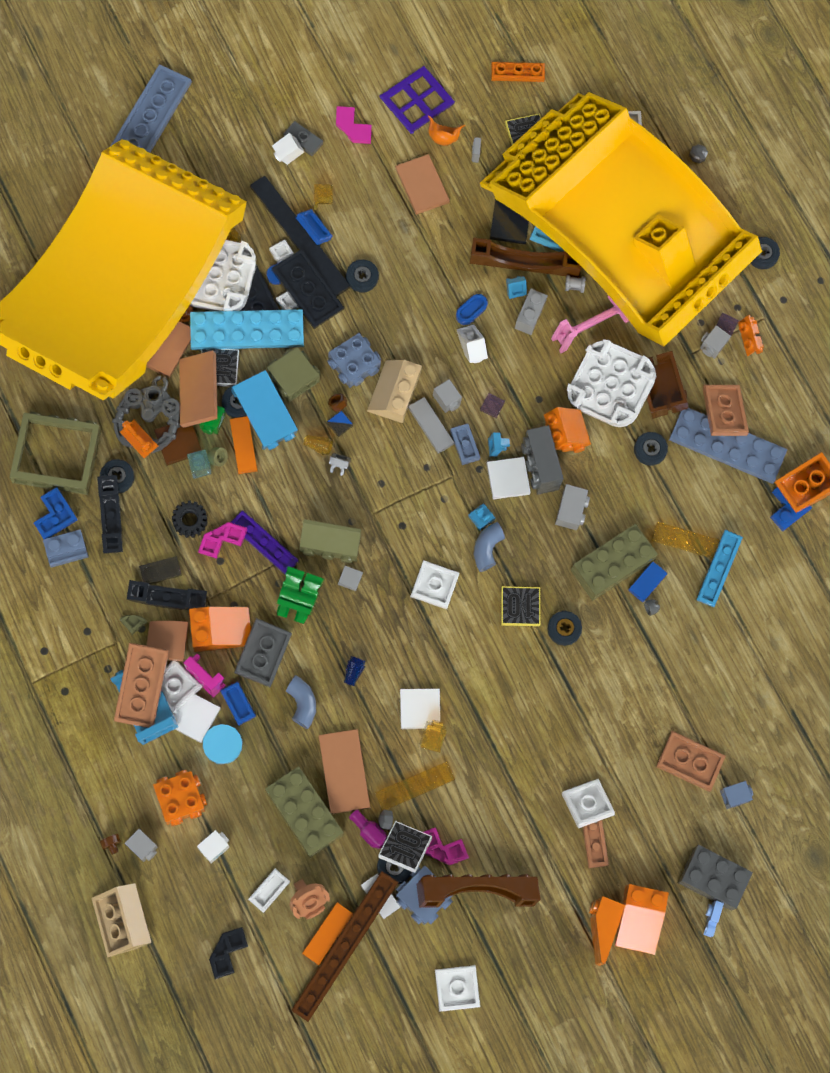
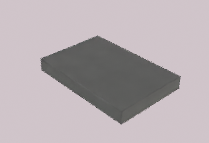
M256 618L234 673L270 688L292 633Z

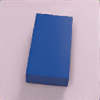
M312 209L297 215L296 219L317 245L331 240L333 236Z
M652 562L628 591L641 602H644L668 573L655 562Z
M238 682L220 690L238 726L256 717Z

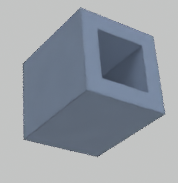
M746 781L720 790L726 809L746 804L753 800L752 788L750 785H747Z

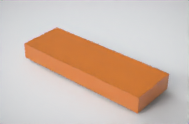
M248 417L230 419L238 474L257 472Z
M337 902L302 954L317 965H320L350 921L353 913Z

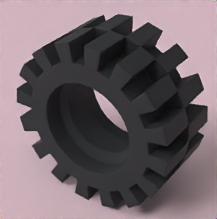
M188 501V503L181 502L182 505H177L176 510H173L172 522L176 532L178 531L181 536L185 535L186 538L189 536L194 538L196 534L198 536L201 535V531L204 532L205 526H207L205 509L195 501L194 503H191V501ZM187 513H193L197 516V522L192 526H187L182 522L183 516Z

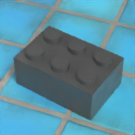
M544 426L527 430L525 437H523V443H521V449L523 454L527 456L526 468L532 475L530 479L532 489H536L537 495L559 490L564 478L550 427Z
M697 845L692 850L678 884L713 902L724 903L723 907L732 911L737 909L753 872Z

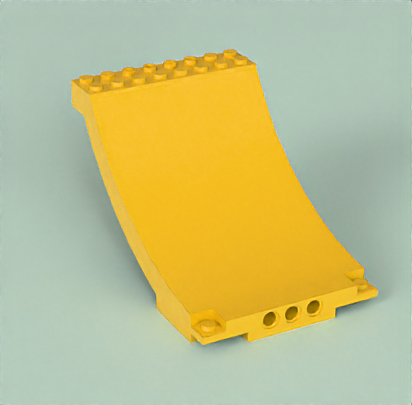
M590 92L586 95L576 94L559 111L551 109L502 154L504 161L480 182L482 188L493 192L496 200L523 216L566 251L604 289L634 326L637 333L663 347L762 252L758 236L741 229L728 210L703 181L665 144L631 119L627 108Z
M121 139L101 152L98 163L77 205L58 235L30 272L0 301V345L7 349L6 356L69 390L77 386L102 400H105L107 397L115 398L145 373L147 362L175 328L206 279L230 230L243 220L247 201L225 191L221 187L209 183L205 179L193 175L189 171L177 167L173 163L163 160L157 155L147 152L144 148L131 144L128 140Z

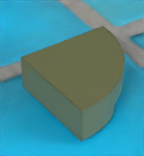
M126 615L119 619L132 635L147 623L143 617L136 615Z

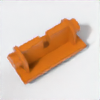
M748 315L738 322L747 356L755 351L756 354H760L764 349L761 336H756L759 334L757 320Z
M135 420L132 422L125 421L122 424L123 430L120 433L144 459L158 447Z

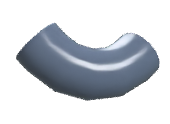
M498 522L491 524L483 530L475 541L473 555L479 572L486 571L496 565L492 554L493 548L499 541L505 539L503 530Z
M295 676L286 689V692L295 698L297 703V709L292 720L303 728L309 729L316 714V698L311 687L300 677Z

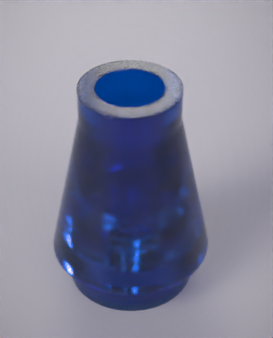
M351 656L350 660L347 661L344 683L355 686V683L366 667L364 666L366 661Z

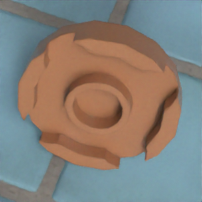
M303 879L293 884L297 892L291 898L289 905L290 910L297 919H300V917L311 919L324 911V904L326 901L329 902L330 897L323 885L315 883L306 886Z

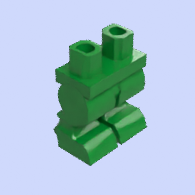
M288 566L286 579L283 581V586L276 603L279 604L277 615L287 618L291 608L297 610L294 621L304 624L308 615L312 614L319 595L318 588L322 587L325 579L309 573L306 574L304 571ZM304 580V586L300 590V582Z

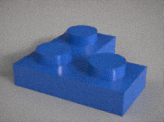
M57 487L40 497L50 512L34 522L43 539L53 536L78 521Z
M778 487L772 492L783 507L770 518L782 532L812 509L809 506L795 513Z

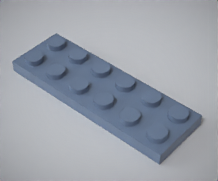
M159 64L111 146L123 139L151 153L190 87L191 79Z
M690 408L680 412L669 441L771 484L775 482L787 449L750 433L747 436H711L707 415Z

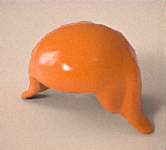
M428 115L430 119L428 133L436 144L448 146L456 142L461 129L466 126L462 125L452 128L439 125Z

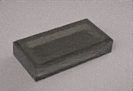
M177 556L139 566L143 582L149 584L182 576Z

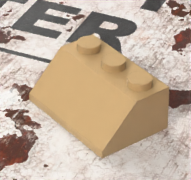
M406 360L385 361L367 412L403 423L419 380L422 366Z
M135 883L115 887L92 898L107 958L151 943Z

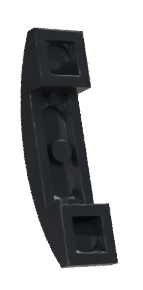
M117 475L98 476L103 554L123 552Z
M129 580L126 600L156 607L189 610L205 607L207 591L189 588L188 590Z

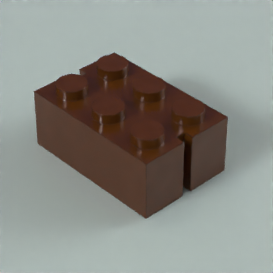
M673 351L656 355L658 365H654L653 357H648L656 371L654 385L646 398L652 419L668 415L669 410L675 413L688 409V402Z

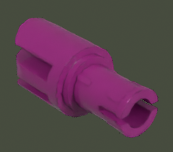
M358 809L355 810L349 819L360 829V836L371 847L376 849L382 848L387 839L386 833L375 821L369 822Z

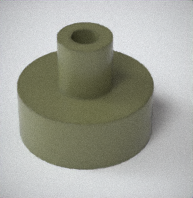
M214 447L208 452V458L212 465L221 467L227 462L228 453L225 448Z

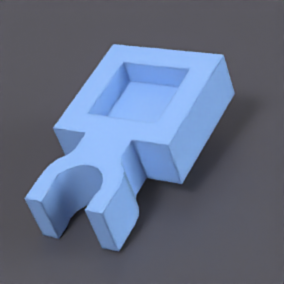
M714 901L712 905H708L705 914L708 916L707 925L703 935L708 937L714 936L724 903Z

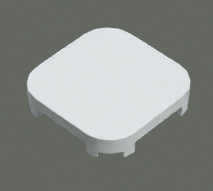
M225 241L211 270L189 306L209 311H240L245 306L256 269V255L248 243L241 241V243Z
M603 339V341L589 345L571 384L568 383V399L573 407L589 416L615 427L628 426L637 418L656 379L655 368L644 355L636 354L611 343L609 340Z

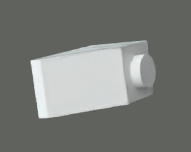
M475 325L457 329L465 357L470 363H479L488 358L485 339Z

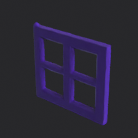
M425 66L385 93L379 95L380 99L410 134H413L414 131L430 121L428 115L433 119L455 104V101ZM423 76L431 88L418 96L410 84ZM404 90L412 101L399 109L390 98ZM436 91L444 102L430 110L422 99ZM416 104L425 115L411 123L403 112Z

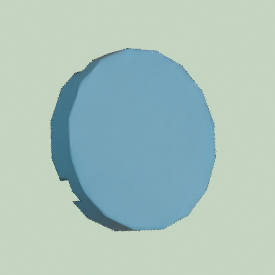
M220 724L212 727L203 738L205 755L216 764L233 762L242 751L240 734L229 725Z

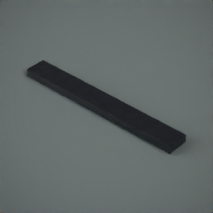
M263 176L250 184L251 190L295 247L305 252L336 297L350 288L349 283L322 248L314 242L296 219L297 216L267 177Z

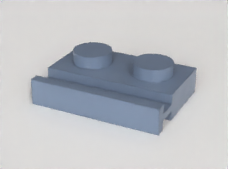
M81 529L43 540L51 568L88 558Z

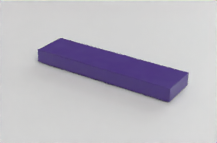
M243 510L230 522L246 527L247 532L244 539L284 575H286L288 566L293 568L299 562L294 555Z

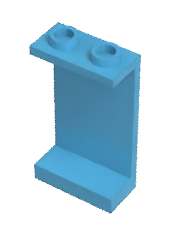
M266 370L232 387L231 391L234 397L237 396L262 443L263 450L267 448L272 450L279 446L278 442L282 440L287 442L296 437L295 434L298 429Z
M124 670L117 672L114 677L110 678L112 683L117 686L119 692ZM162 689L155 724L149 728L134 725L137 731L135 736L142 745L179 727Z

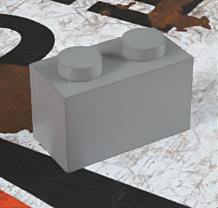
M530 289L517 318L515 329L532 335L548 295Z
M566 484L555 525L577 530L579 525L583 526L586 516L582 514L583 509L588 507L590 497L587 496L588 490Z

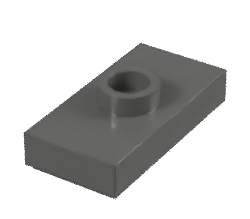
M295 121L283 134L286 136L290 133L296 137L303 150L310 156H313L323 145V140Z

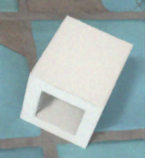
M290 133L272 145L275 150L274 156L276 159L287 165L304 153L297 138Z
M215 830L197 848L212 863L229 848L227 844L229 839L223 832L218 833Z

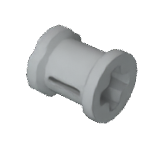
M567 275L565 291L578 290L584 293L586 277L577 278Z

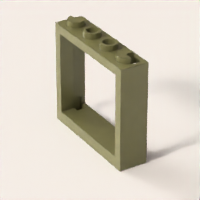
M38 412L23 413L10 472L12 483L47 489H55L57 487L59 491L88 495L101 435L100 425L94 421L81 422L75 418L62 419L57 415L43 416ZM29 423L92 433L82 481L19 471Z

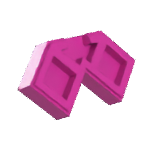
M337 106L336 126L348 136L352 143L371 144L372 125L354 124L355 107Z
M230 522L223 524L221 527L204 534L198 553L217 559L223 541L242 547L247 528Z
M436 827L423 832L432 836L425 855L447 865H453L469 858L462 839L443 846Z

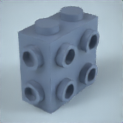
M360 333L328 352V364L333 370H337L340 381L343 384H347L349 388L354 385H360L369 375L374 376L380 369L381 357L376 351H372L370 342L366 337H362Z
M426 866L422 869L418 867L416 873L413 872L410 875L412 879L408 883L404 881L396 889L399 892L396 895L398 898L396 902L402 909L405 910L407 908L412 913L411 918L417 924L422 923L425 925L428 922L431 925L439 917L437 912L441 908L445 910L453 900L451 899L452 896H450L438 908H419L416 884L423 876L434 875Z

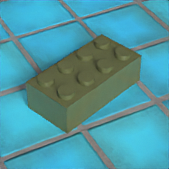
M634 524L573 564L571 572L593 601L653 562L658 554L638 526Z
M299 766L265 788L267 795L309 858L343 836V831Z

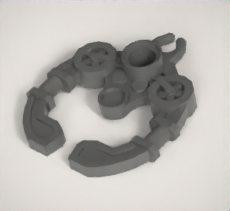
M158 375L153 379L149 387L141 390L130 389L125 393L123 400L116 408V416L112 419L116 436L123 446L133 447L120 433L123 430L122 424L124 421L122 419L124 414H129L130 408L138 409L141 407V416L146 422L154 421L160 412H163L165 417L169 418L167 424L170 425L168 433L164 432L163 436L158 440L153 439L158 447L151 453L162 450L172 440L176 439V430L180 428V404L166 392L168 387L167 377L162 378L164 383L162 386H157L156 384L161 379V376ZM155 394H159L157 399L151 400Z

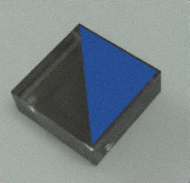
M342 410L327 421L328 426L338 437L353 427V423Z

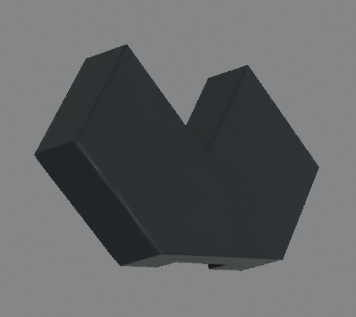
M243 927L223 933L211 954L209 961L215 980L235 973L229 953L248 947Z

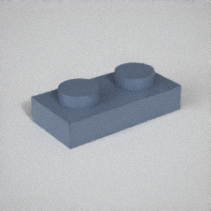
M469 424L451 428L450 433L461 464L465 465L480 460Z

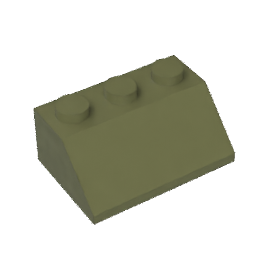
M304 519L300 552L307 556L321 555L322 558L329 560L338 558L346 563L356 562L361 529Z

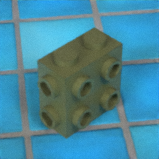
M298 347L293 350L289 349L283 354V357L279 360L271 361L267 367V373L272 383L277 386L278 394L282 399L286 398L289 403L320 382V371L315 365L312 366L309 363L307 354L304 351L301 352Z

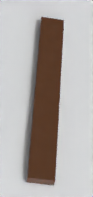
M381 871L292 1008V1012L309 1022L399 883L398 881Z

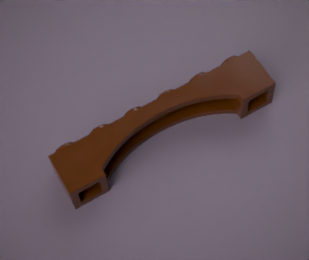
M473 238L469 264L559 276L570 275L577 278L581 271V266L566 251L530 252L501 246L488 239Z
M430 874L423 876L416 884L419 908H438L446 898L464 892L496 894L514 902L515 907H534L541 900L538 878L530 877L529 874H522L518 877H511L510 874H504L499 877H492L490 874L480 877H473L471 874L461 877H454L451 874L435 877V875Z

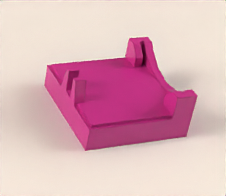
M198 654L193 658L189 657L183 662L185 669L214 698L226 686L222 682L224 677L218 673L212 678L197 663L200 659Z

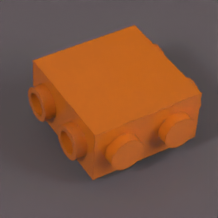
M557 407L544 414L545 425L550 427L556 450L579 453L584 451L585 447L591 445L581 410Z
M182 770L177 772L173 778L163 777L156 780V784H153L167 825H179L183 823V819L188 817L195 819L202 816V812H205L204 806L207 805L204 793L199 794L197 787L201 785L198 776H193L192 771Z

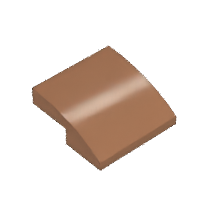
M150 621L147 646L169 650L167 660L184 662L188 622Z

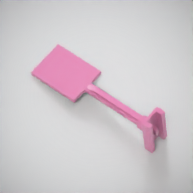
M608 295L614 307L574 327L569 324L567 319L561 321L551 340L559 341L561 344L559 352L563 353L567 351L578 333L616 314H619L625 323L629 322V320Z

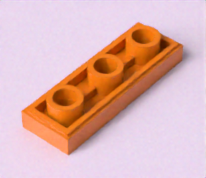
M492 62L491 81L544 82L545 63Z

